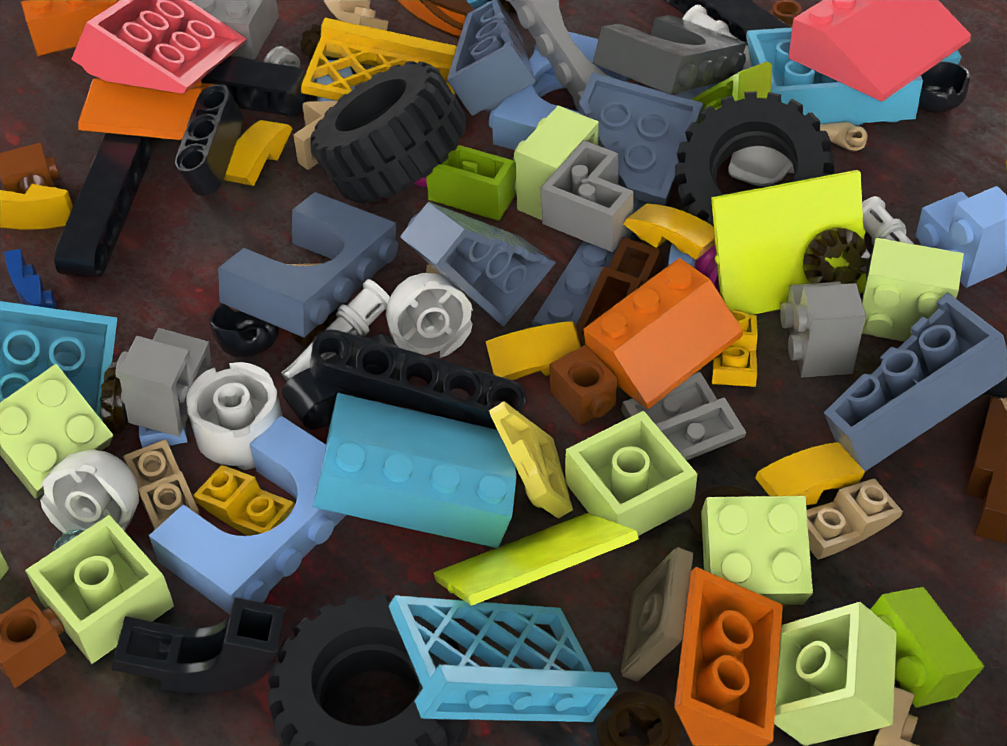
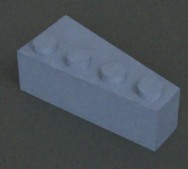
M491 0L467 14L447 78L448 83L472 116L483 110L489 112L496 109L505 98L536 82L521 34L499 0Z
M430 202L410 220L408 227L400 236L434 269L458 287L472 303L503 327L556 263L521 236Z
M948 292L937 302L939 309L929 319L921 317L910 328L912 335L898 349L890 347L880 357L882 363L871 375L863 374L824 412L835 441L843 446L864 471H867L1007 378V347L1003 334Z

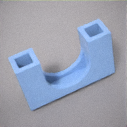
M568 32L575 45L593 63L599 39ZM536 45L533 55L529 59L536 82L505 98L490 113L489 127L493 129L494 145L516 150L518 144L523 140L525 141L536 130L540 120L547 118L557 107L544 101L541 97L551 91L566 88V86L558 82L553 66L547 57H543L539 53ZM597 66L601 71L615 79L626 82L630 79Z
M283 416L276 419L265 432L249 444L256 472L288 492L297 500L290 515L280 525L258 535H231L219 530L183 504L149 535L158 562L229 615L234 597L263 603L269 591L284 576L287 577L294 573L299 567L302 558L316 545L324 543L331 535L334 527L346 516V514L313 507L326 444Z

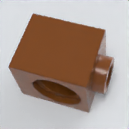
M41 142L0 153V178L5 191L25 194L31 184L55 187L53 180L60 178L54 157H45Z
M587 345L550 363V392L579 425L594 417L604 416L616 406L617 377Z
M29 596L0 615V669L14 688H17L66 654V650L58 636L65 631L60 620L49 607L41 611Z

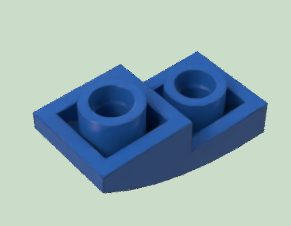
M21 249L4 252L7 270L20 303L57 309L52 289L45 290L40 275L36 273L34 264H26Z

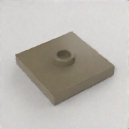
M677 547L633 591L621 667L623 677L638 682L682 641L693 560L692 552Z

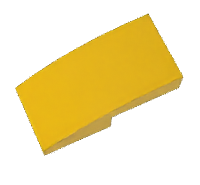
M259 120L253 124L237 140L224 180L254 186L266 160L278 161L293 128L288 124Z
M31 184L25 194L0 190V228L35 230L62 227L66 225L73 209L68 190Z
M647 203L626 218L623 224L636 233L638 238L651 244L653 247L657 248L668 240L679 251L691 256L695 260L715 245L714 226L687 212L664 205Z
M731 310V313L743 330V336L712 360V384L756 387L757 315H748L742 311Z
M573 321L532 327L485 341L493 374L510 380H516L537 371H541L545 376L550 375V363L581 347Z
M839 442L811 447L786 456L759 470L755 479L769 496H805L806 505H813L817 503L823 490L843 488L860 483L865 471Z
M221 465L193 495L197 504L247 536L265 533L277 527L290 515L295 507V502L261 490L254 476Z

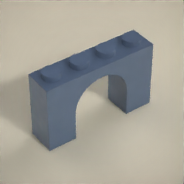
M314 192L292 210V244L332 260L313 266H293L243 248L218 267L220 303L305 337L316 326L323 324L327 317L342 303H346L351 295L367 279L371 280L382 267L394 260L398 251L396 223Z

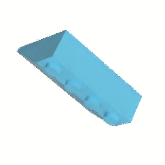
M792 28L747 31L746 38L751 66L753 67L766 61L772 64L771 93L781 94L782 103L788 104L791 99L803 105V114L807 115L812 112L820 120V124L850 122L854 125H861L869 122H898L900 120L916 119L923 83L921 76L881 102L789 59Z
M0 301V402L57 364L102 420L103 418L100 415L101 384L104 383L105 371L112 364L117 317Z
M337 393L313 507L498 548L513 514L516 469L496 429Z

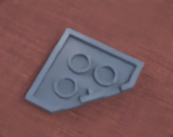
M592 72L579 102L580 114L599 121L598 146L618 153V181L621 186L634 191L633 198L666 206L676 181L675 165L679 163L677 158L679 144L683 141L687 142L685 131L692 122H699L700 113L703 111V103Z

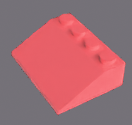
M120 0L86 23L71 60L81 65L90 75L99 77L104 81L184 94L243 46L247 38L189 0Z
M822 0L793 18L789 59L883 102L967 44L971 39V34L939 0Z

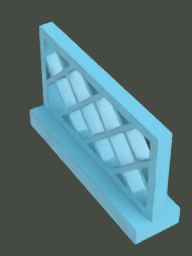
M395 596L388 606L423 687L415 700L422 719L593 722L618 689L609 672L593 671L561 608L480 602L471 606L461 600ZM413 616H420L437 629L434 634L417 623ZM451 618L463 619L480 632L476 636ZM494 621L506 623L519 632L520 636L518 638ZM535 624L550 625L557 640ZM443 632L468 649L465 655L440 639L439 635ZM484 635L510 652L506 657L482 640ZM525 638H528L550 654L548 659L525 644ZM428 651L449 665H439L435 669ZM472 654H475L492 667H481L469 658ZM516 656L534 669H523L512 660ZM557 658L573 671L563 670L554 664L555 659Z

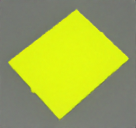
M858 170L711 197L716 245L715 262L718 267L720 296L730 311L738 310L748 315H755L780 310L781 303H787L790 285L810 284L804 273L803 260L809 244L815 237L832 228L850 229L863 239L866 233L863 227L861 172ZM842 254L839 258L832 257L830 259L825 257V260L834 267V271L837 266L848 267L849 265L842 257ZM866 273L862 274L857 280L859 294L864 292Z
M586 513L433 572L436 582L472 606L637 541L639 538L635 529Z

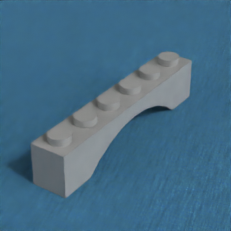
M506 0L510 1L516 10L522 27L528 29L535 39L539 53L543 57H547L553 66L558 82L566 86L573 97L576 109L579 111V102L592 72L608 77L611 76L592 64L575 45L564 25L559 8V0Z

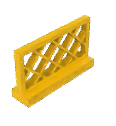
M325 18L321 26V38L301 84V93L338 101L344 94L352 91V86L368 81L379 72H385L390 67L398 64L403 66L406 62L414 61L418 63L421 61L437 68L453 95L456 96V92L448 83L447 78L457 46ZM325 56H330L339 59L333 62H329ZM360 63L376 67L365 70ZM351 66L357 73L342 78L337 71ZM325 75H329L334 81L327 85L314 82L315 79Z

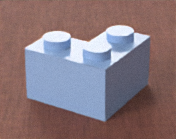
M998 186L969 198L961 191L925 206L921 211L915 237L922 246L964 253L960 282L966 288L1005 271L1007 267V195Z

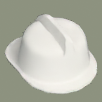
M751 146L740 149L732 154L728 173L731 177L752 185L768 187L781 181L787 173H794L792 162L781 152L765 146Z

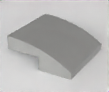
M701 372L693 374L648 410L633 398L622 403L621 412L626 419L645 411L686 461L744 438L747 433L725 397L717 400Z

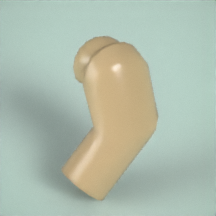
M850 122L820 124V131H827L831 142L845 150L858 151L865 147L868 134L864 128L855 126Z

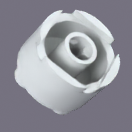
M236 362L229 363L230 369L216 372L214 367L202 373L188 390L187 406L189 419L200 452L216 463L237 466L240 469L247 470L255 467L249 444L265 432L276 419L282 416L276 387L268 372L253 364Z

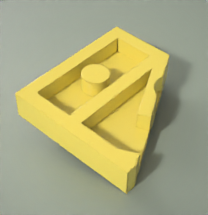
M502 402L489 410L491 418L525 485V491L531 503L537 508L542 507L558 519L573 511L554 439L506 402Z

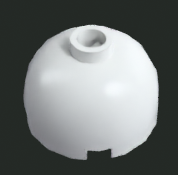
M420 273L408 277L396 287L388 301L386 318L390 335L399 348L423 355L440 351L441 358L462 346L470 334L473 325L470 320L471 310L473 311L467 296L444 276L435 273Z
M94 449L69 454L49 472L41 486L44 488V495L40 499L42 509L53 525L72 538L77 533H82L108 515L125 531L133 518L139 502L137 479L130 467L120 458L106 451Z

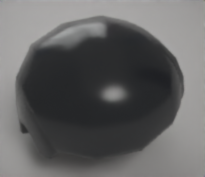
M939 62L920 75L923 83L918 106L923 110L944 113L958 107L965 100L970 82V73L961 65L951 62Z
M220 304L210 314L209 324L212 334L221 349L230 356L250 357L270 348L279 335L278 326L242 311L233 310L225 304Z

